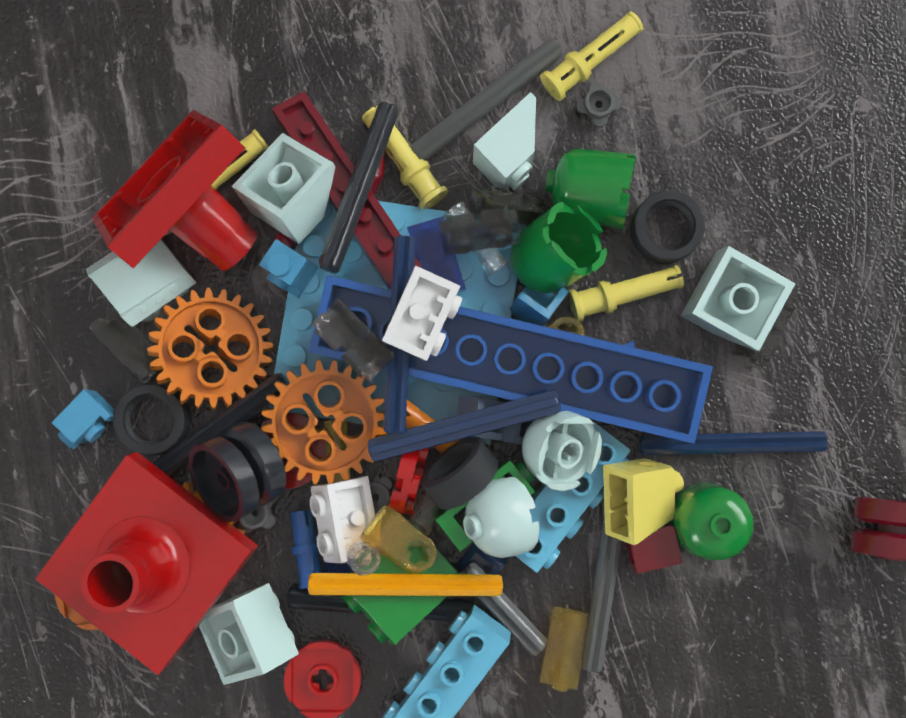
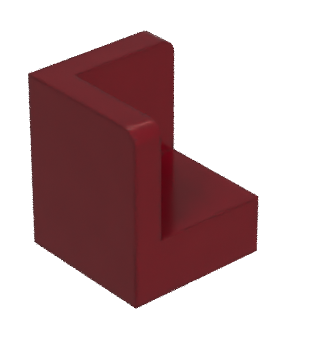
M668 525L659 528L636 545L626 543L631 568L637 574L683 563L673 526Z

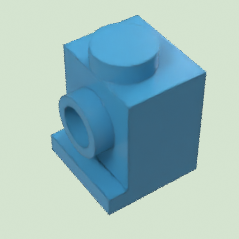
M275 239L259 264L270 272L266 278L267 280L297 298H300L319 268L277 239Z
M83 389L57 416L52 424L60 430L57 435L61 441L70 448L75 449L79 444L96 441L107 429L104 424L107 421H114L115 409L97 391Z

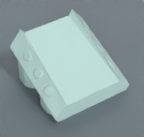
M162 239L134 269L113 251L86 269L87 275L118 311L121 318L131 327H134L141 321H152L159 315L161 307L176 299L177 296L182 297L188 292L190 287L197 283Z

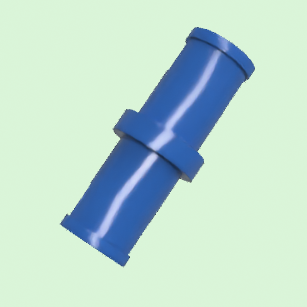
M311 510L289 513L294 540L291 554L296 555L299 589L308 588V577L310 574L321 573L314 517Z

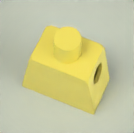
M644 458L604 465L605 534L636 545L671 521L675 512V493L681 491L684 486L680 473L675 471L672 466Z

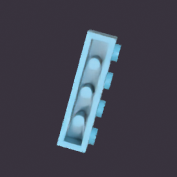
M593 422V426L596 431L600 432L602 444L601 455L591 474L585 472L577 480L581 484L576 488L558 491L542 484L532 497L536 508L529 511L532 523L539 521L538 542L533 550L515 556L536 573H538L542 566L548 569L555 562L561 552L557 549L558 545L565 536L571 539L582 526L584 521L580 519V516L588 506L594 509L603 499V466L629 461L626 456L631 450L595 422Z
M473 605L467 614L460 611L448 629L452 632V635L445 644L440 641L435 644L426 658V661L430 663L422 674L416 671L411 676L403 689L407 695L400 704L393 701L382 718H454L509 645L511 632L476 605Z

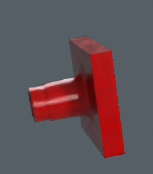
M192 110L92 217L107 247L134 269L170 230L202 257L208 258L221 271H226L233 267L251 249L256 241L257 232L242 219V215L212 184L240 155L245 147L223 125Z
M135 452L125 456L41 570L36 580L151 671L159 675L170 665L257 549L258 545L229 522L217 517L206 504L140 453ZM125 567L129 570L132 579L128 576Z

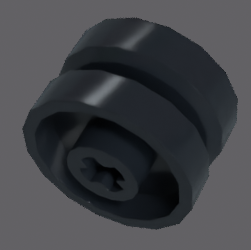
M247 421L238 422L223 430L219 436L209 437L194 445L189 452L188 465L190 475L198 494L217 517L227 522L239 521L252 513L257 506L266 505L285 491L287 479L281 456L269 436L252 423Z

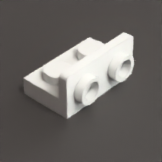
M415 266L382 341L424 361L428 360L430 354L437 356L446 337V334L440 332L446 317L453 320L462 302V297L457 296L460 286Z
M368 476L311 486L310 509L316 518L318 526L317 547L325 562L344 563L377 554L382 550Z

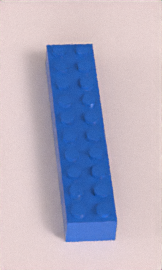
M327 275L309 352L387 370L388 344L383 342L382 339L390 323L391 290ZM459 307L453 320L446 317L440 331L446 334V337L437 356L430 354L427 361L417 358L412 354L409 356L408 376L509 400L555 390L559 397L561 411H570L592 420L695 444L713 366L464 307Z

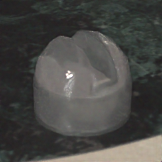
M362 540L350 545L347 550V563L356 574L362 576L369 575L378 568L381 555L372 543Z

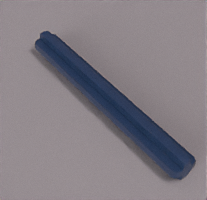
M401 235L396 236L394 239L390 321L415 267L416 240L412 236ZM389 344L384 431L388 434H403L406 427L410 353Z
M550 390L405 429L403 434H386L375 437L368 441V452L371 459L378 462L557 414L561 411L559 397L555 390Z
M823 431L697 434L695 444L659 435H641L639 438V451L642 455L824 452L828 446L827 434Z

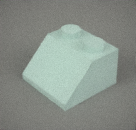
M531 92L474 144L473 164L503 194L510 188L514 192L518 190L530 178L528 173L533 168L531 163L535 152L536 97Z
M282 133L232 185V188L252 214L300 244L325 216L335 165L333 162Z
M728 246L715 252L681 316L714 335L759 351L795 283Z
M269 583L213 606L199 625L223 685L263 675L299 655L294 635L287 627L279 608V600L272 592Z

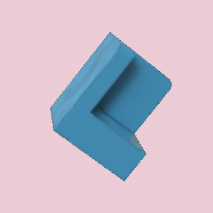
M525 287L509 310L512 311L511 314L523 322L544 326L568 291L562 287L555 296L553 293L542 294Z

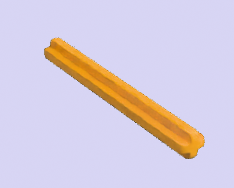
M312 573L308 577V593L310 595L500 596L503 591V580L500 575Z

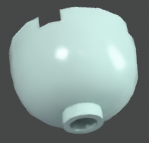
M560 411L557 414L535 419L527 428L522 441V455L528 471L550 489L566 491L576 488L581 484L577 480L585 472L591 474L596 468L601 455L602 438L600 432L594 429V423L589 418L570 411Z
M512 476L493 479L483 491L468 502L463 520L464 531L468 538L473 540L484 553L499 558L512 557L533 550L537 544L540 530L539 521L532 523L529 510L536 507L526 486L516 477Z

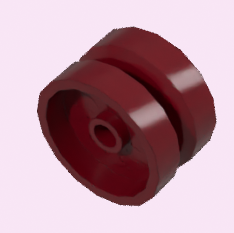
M855 496L854 516L860 521L878 523V529L858 528L853 530L851 551L875 555L876 558L906 562V501Z

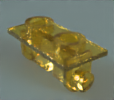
M554 606L539 682L551 684L553 689L567 692L568 688L577 690L590 613Z

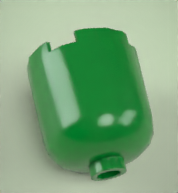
M572 149L562 155L556 170H548L545 191L552 193L553 206L559 202H563L564 205L571 208L578 205L593 216L599 225L624 229L630 193H623V190L630 189L636 155Z
M563 202L557 203L514 238L510 248V263L514 274L528 289L542 294L558 292L562 287L566 288L592 274L604 264L607 256V249L604 248L602 250L598 237L603 232L601 226L593 216L578 205L571 208L564 205Z
M711 482L693 483L684 487L675 497V512L673 519L667 523V526L674 527L678 545L685 552L710 561L726 560L738 555L749 544L753 533V516L747 502L736 492Z

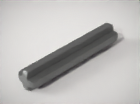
M474 562L465 566L460 574L486 575ZM503 592L500 596H476L498 621L511 632L513 637L530 655L536 656L546 647L547 639Z

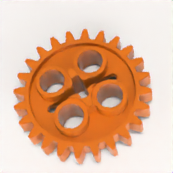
M210 288L206 289L205 298H199L195 290H191V301L186 302L180 296L176 297L178 307L176 310L170 306H164L167 320L155 318L154 323L161 332H149V339L158 343V345L148 347L147 351L148 355L159 358L150 363L151 370H163L157 376L156 381L158 384L170 382L167 388L168 396L176 393L178 390L182 392L180 404L183 405L192 397L195 398V409L197 410L201 407L203 400L209 401L212 411L216 409L217 400H222L225 406L229 408L232 404V396L235 395L240 400L246 395L245 388L252 391L258 387L254 378L265 380L267 373L259 366L271 365L272 359L263 355V353L272 351L273 343L262 340L267 338L271 331L270 328H258L263 322V315L251 317L254 304H248L244 308L240 307L241 295L238 294L232 301H228L225 289L221 291L218 298H213ZM212 316L220 322V326L210 331L202 328L199 322L204 317ZM190 326L207 346L211 347L217 344L218 355L214 352H210L207 355L204 354L203 342L186 332L184 328ZM233 341H241L248 347V352L244 355L236 356L230 353L227 346ZM182 342L188 343L194 348V352L189 357H178L172 351L175 345ZM219 356L226 362L230 363L231 365H234L237 368V371H230L227 368L226 364L219 358ZM213 367L220 370L223 377L217 383H208L202 378L201 373L206 368Z
M317 359L315 370L310 371L303 362L301 363L302 375L297 376L294 372L288 370L286 374L290 383L286 385L283 382L276 381L274 385L280 392V395L268 394L266 397L275 406L274 408L262 411V415L272 419V422L263 425L261 430L273 433V436L270 438L271 441L278 447L281 459L284 457L287 459L285 472H288L294 466L299 468L298 480H301L307 472L312 473V481L315 485L318 483L320 475H326L329 484L334 482V474L340 473L344 480H349L348 469L351 467L361 474L363 472L360 463L362 459L371 463L374 462L368 452V441L375 438L376 435L387 434L383 426L377 425V421L384 420L385 412L376 411L375 409L384 402L383 397L371 398L370 395L377 386L375 383L365 387L362 385L366 376L364 372L353 378L351 376V364H348L343 372L338 371L337 360L333 359L329 369H324L321 360ZM325 385L336 386L341 393L339 400L332 405L322 403L318 397L319 390ZM305 393L312 397L325 417L331 414L334 416L332 428L347 445L346 449L342 450L339 448L326 427L323 426L319 429L316 427L318 416L303 399ZM293 408H302L307 412L309 420L304 426L295 427L288 422L287 413ZM349 416L358 417L363 423L361 431L356 435L345 434L341 429V423L345 418ZM317 439H323L330 443L332 449L327 456L318 458L311 453L309 449L310 444Z

